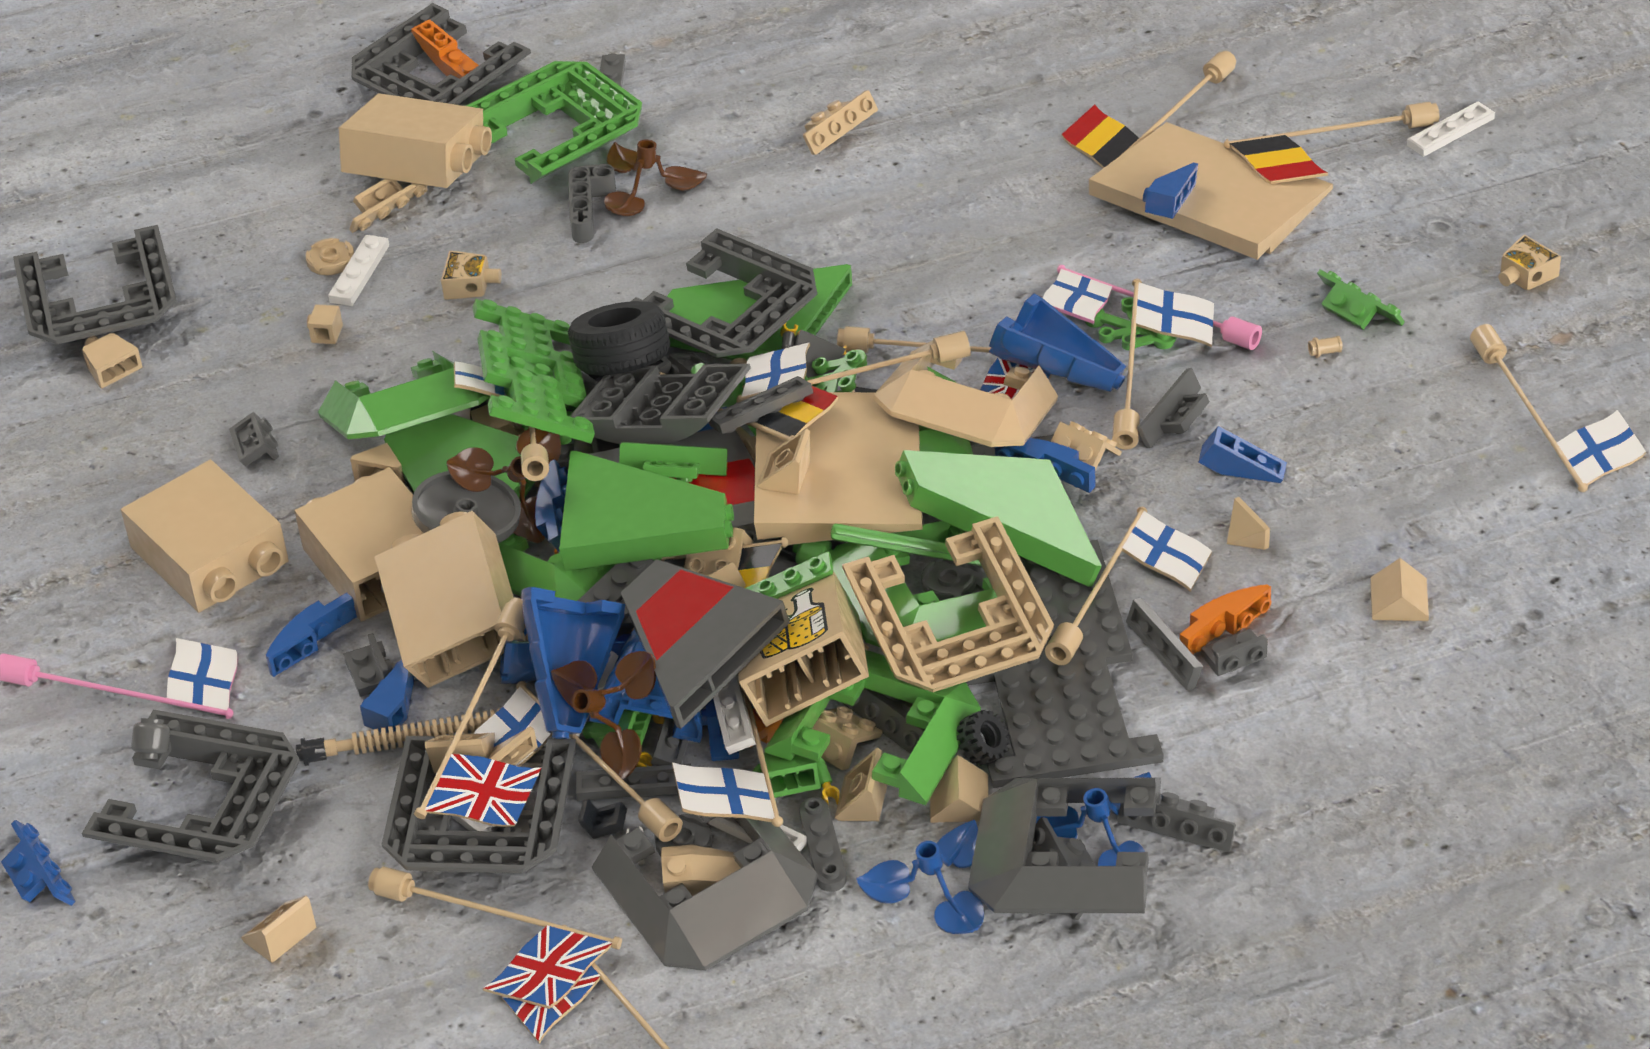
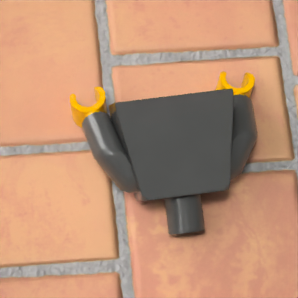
M786 323L781 328L782 349L810 342V347L806 354L807 378L823 375L817 374L814 371L812 362L815 359L824 357L827 361L844 358L846 355L845 349L847 346H838L803 330H799L796 333L798 329L797 324L794 325L793 329H788ZM836 369L828 370L824 374L832 373Z

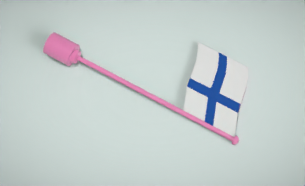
M1059 265L1057 268L1059 273L1057 280L1045 292L1043 299L1061 313L1094 324L1096 314L1107 303L1112 290L1133 297L1134 292L1066 269L1064 265ZM1233 316L1223 323L1213 320V326L1221 328L1220 332L1224 341L1249 350H1254L1260 342L1262 328L1259 325Z
M176 638V654L168 675L167 698L40 672V667L37 665L36 660L5 653L0 655V681L29 687L38 678H44L224 715L226 719H230L234 714L233 710L229 708L230 691L237 671L238 657L236 650Z

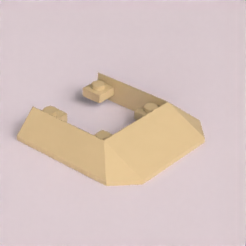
M933 340L915 349L909 355L930 350L929 345L933 344ZM931 355L902 362L874 394L873 400L892 417L989 447L1023 446L1058 399L1056 391L1040 366L1033 373L1024 367H1012L1005 376L1003 385L1019 389L1015 397L1010 399L1008 395L1003 393H988L935 376L933 372L928 371L927 366L932 368L936 364L955 370L961 363L962 358L939 364L938 360H933Z
M998 516L972 524V531L946 538L945 545L955 565L959 566L979 559L997 595V598L978 604V611L986 627L937 642L927 620L906 627L902 626L885 591L886 588L902 584L905 580L895 555L872 562L868 556L842 564L845 575L896 679L931 692H936L1040 657L1054 628V623Z

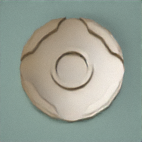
M328 238L315 242L311 246V250L306 252L307 267L319 275L341 273L354 254L353 246L347 241L345 243L340 242L337 238Z

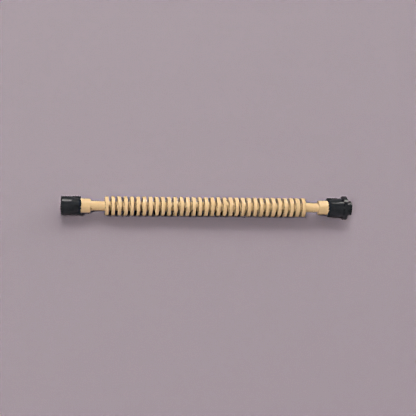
M494 709L490 710L491 716H488L487 711H483V717H480V712H475L476 718H473V714H471L463 731L464 734H468L470 730L471 734H474L476 729L495 714ZM458 715L454 716V722L451 721V716L446 717L447 723H444V718H439L440 724H437L436 719H432L433 725L431 726L429 720H426L425 727L422 726V721L417 722L418 728H415V723H410L411 729H408L407 724H403V730H401L400 725H396V731H393V726L388 727V733H386L385 727L381 728L382 734H379L377 728L374 729V735H372L371 730H366L367 736H364V731H359L360 737L357 738L356 732H353L352 739L336 741V738L324 740V737L311 740L301 738V744L296 745V753L299 761H304V765L309 766L311 762L327 760V757L336 756L338 752L354 750L355 755H359V749H362V753L365 754L367 753L366 748L369 747V751L372 753L374 752V746H376L377 752L381 751V745L384 746V750H389L388 744H391L392 749H396L397 742L399 748H402L406 736L437 737L446 734L454 735L453 733L457 732L461 721H459Z

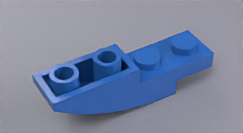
M1029 438L1023 446L995 447V456L1048 459L1051 461L1061 481L1088 493L1095 488V467L1080 461L1079 451L1054 442Z
M554 459L549 463L547 476L540 483L536 500L535 519L536 527L560 552L568 469L561 467Z
M346 592L325 606L318 600L295 616L276 636L266 653L270 675L275 677L319 650L318 640L357 618L353 597Z

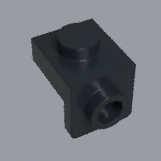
M589 799L583 800L578 821L581 827L593 839L623 831L627 808L622 802H618L597 809Z

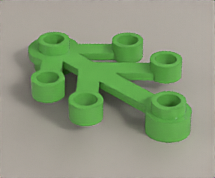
M1126 297L1121 301V310L1127 314L1129 320L1107 314L1101 309L1096 314L1094 324L1085 321V324L1092 328L1100 327L1104 323L1122 328L1113 330L1111 327L1100 328V342L1110 343L1113 340L1122 338V348L1129 351L1133 298ZM1136 326V335L1141 334L1144 336L1135 337V349L1136 347L1154 344L1159 349H1169L1174 345L1177 337L1162 335Z
M858 349L851 350L846 353L844 358L827 361L824 357H819L812 362V367L817 374L823 375L809 378L805 376L804 380L807 381L867 366V355L863 350ZM836 369L832 373L824 374L828 370ZM857 374L813 384L812 386L827 392H837L839 385L842 392H852L856 388L855 379Z

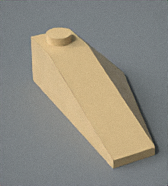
M697 845L662 847L661 863L664 893L683 883L692 896L698 894L741 869L734 859L733 853L735 852Z

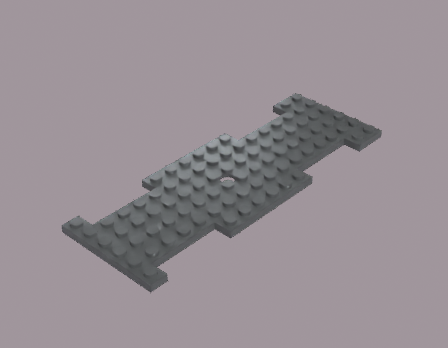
M1054 434L1033 438L1051 442ZM986 445L971 447L973 454L995 456V447ZM1098 539L1090 540L1102 565L1093 587L1081 584L1019 556L1054 623V628L1038 659L966 682L968 686L995 682L1014 756L1000 758L987 764L993 788L1003 787L1015 778H1064L1163 762L1164 755L1157 734L1134 738L1128 737L1107 665L1133 661V653L1109 575H1107L1077 626L1083 633V640L1071 661L1066 665H1057L1051 662L1045 654V647L1057 627L1065 622L1073 624L1106 568ZM972 565L973 571L976 573V586L972 593L984 591L982 587L983 579L988 577L982 566Z

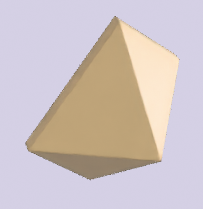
M1240 497L1235 498L1227 544L1263 550L1269 548L1270 528Z
M530 726L495 746L489 759L514 766L538 748L534 728Z

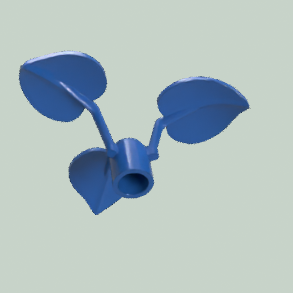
M1147 772V773H1144V774L1135 776V777H1133V778H1136V777H1151V774H1150V772ZM1093 788L1084 794L1085 806L1080 807V818L1078 812L1070 806L1067 808L1066 816H1044L1048 819L1056 836L1062 838L1077 839L1078 833L1076 828L1083 826L1086 815L1094 822H1102L1113 849L1101 854L1098 866H1116L1117 852H1145L1144 848L1135 841L1129 840L1119 846L1116 844L1107 818L1111 810L1118 816L1120 803H1112L1103 789Z
M971 820L954 828L937 843L933 841L921 842L916 847L917 860L912 861L913 868L911 874L906 864L898 860H888L879 863L864 875L857 877L859 887L867 896L875 901L896 903L905 899L910 894L908 882L915 880L918 868H920L927 875L936 874L943 893L948 900L940 903L935 909L934 918L938 927L951 934H966L977 931L984 921L982 902L969 891H961L952 898L941 873L943 863L947 867L951 866L952 863L958 868L972 866L978 833L976 821Z

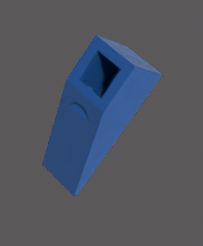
M402 659L395 664L392 671L379 682L376 689L360 705L364 726L371 729L378 728L379 732H381V728L385 727L386 733H388V727L393 726V731H396V725L401 726L407 720L415 676L404 668Z

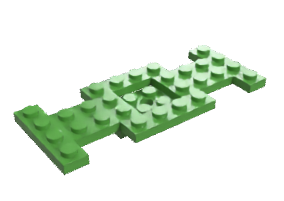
M475 299L473 305L474 318L499 326V332L480 330L477 338L484 382L502 386L505 390V396H490L488 402L489 415L592 443L595 435L593 424L584 417L577 416L573 418L567 416L565 404L578 407L587 397L581 370L575 366L571 352L555 351L552 340L570 345L568 337L569 324L562 320L552 321L545 319L544 316L538 313L527 314L513 306H508L507 308L499 306L492 300L484 299L481 301Z

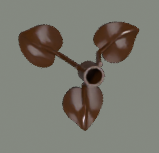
M640 140L637 144V152L624 148L614 142L607 155V164L611 165L614 171L619 173H627L631 170H637L632 193L628 194L621 191L609 193L604 199V206L608 211L622 216H632L640 213L645 207V201L635 196L642 168H652L655 162L660 175L665 177V184L678 190H689L696 187L707 177V173L681 166H670L664 171L660 161L661 156L656 155L657 144L652 140Z
M535 428L536 444L542 445L547 450L549 463L554 459L557 461L561 454L560 435ZM530 429L524 431L517 440L516 450L520 455L523 448L531 444ZM478 447L467 448L447 460V469L453 480L459 486L471 492L487 490L491 485V476L507 473L511 481L520 484V521L513 534L537 544L545 539L536 527L535 509L537 496L525 500L526 477L522 473L521 456L515 457L509 466H503V468L492 471L494 466L492 456L486 450Z
M636 651L624 656L619 661L615 670V675L622 684L604 690H593L597 684V674L594 667L587 661H573L551 671L557 689L571 707L579 713H590L591 718L598 719L615 730V732H609L604 736L600 752L602 760L623 780L638 765L642 752L640 738L633 729L622 731L619 725L600 715L599 712L606 704L605 695L619 692L625 688L626 694L631 699H643L653 691L656 682L654 671L656 668L655 658L646 651Z

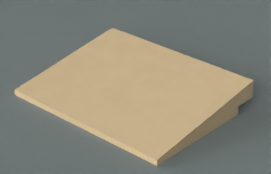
M1168 122L1089 178V195L1257 260L1265 252L1271 254L1333 189L1332 183L1316 177L1270 184L1257 175L1242 156L1232 148H1225L1224 143ZM1193 162L1198 163L1196 185L1173 219L1145 212L1146 202H1143V193L1146 187L1149 188L1155 179Z
M829 392L837 395L839 400L827 413L807 427L810 431V463L799 494L762 490L757 486L768 454L786 441L756 429L754 525L757 540L785 537L789 541L788 545L833 540L831 539V529L835 523L886 533L923 529L922 511L910 506L906 495L903 493L901 483L895 475V464L900 460L903 450L920 451L919 425L890 416L873 400L875 393Z

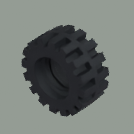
M981 710L962 719L959 722L960 726L957 727V732L960 733L956 735L957 740L961 742L959 745L960 750L963 749L965 751L963 755L966 758L970 757L969 761L971 763L976 762L980 766L1002 758L1009 749L1007 745L1010 744V739L1006 737L1009 733L1008 730L1004 729L1006 725L1004 721H999L1000 717L997 714L993 716V711Z

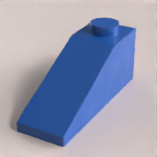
M1193 162L1155 179L1149 188L1146 187L1143 193V202H1146L1145 212L1173 219L1196 185L1198 163Z
M1217 426L1203 443L1198 463L1221 475L1275 483L1283 481L1287 462L1220 426Z

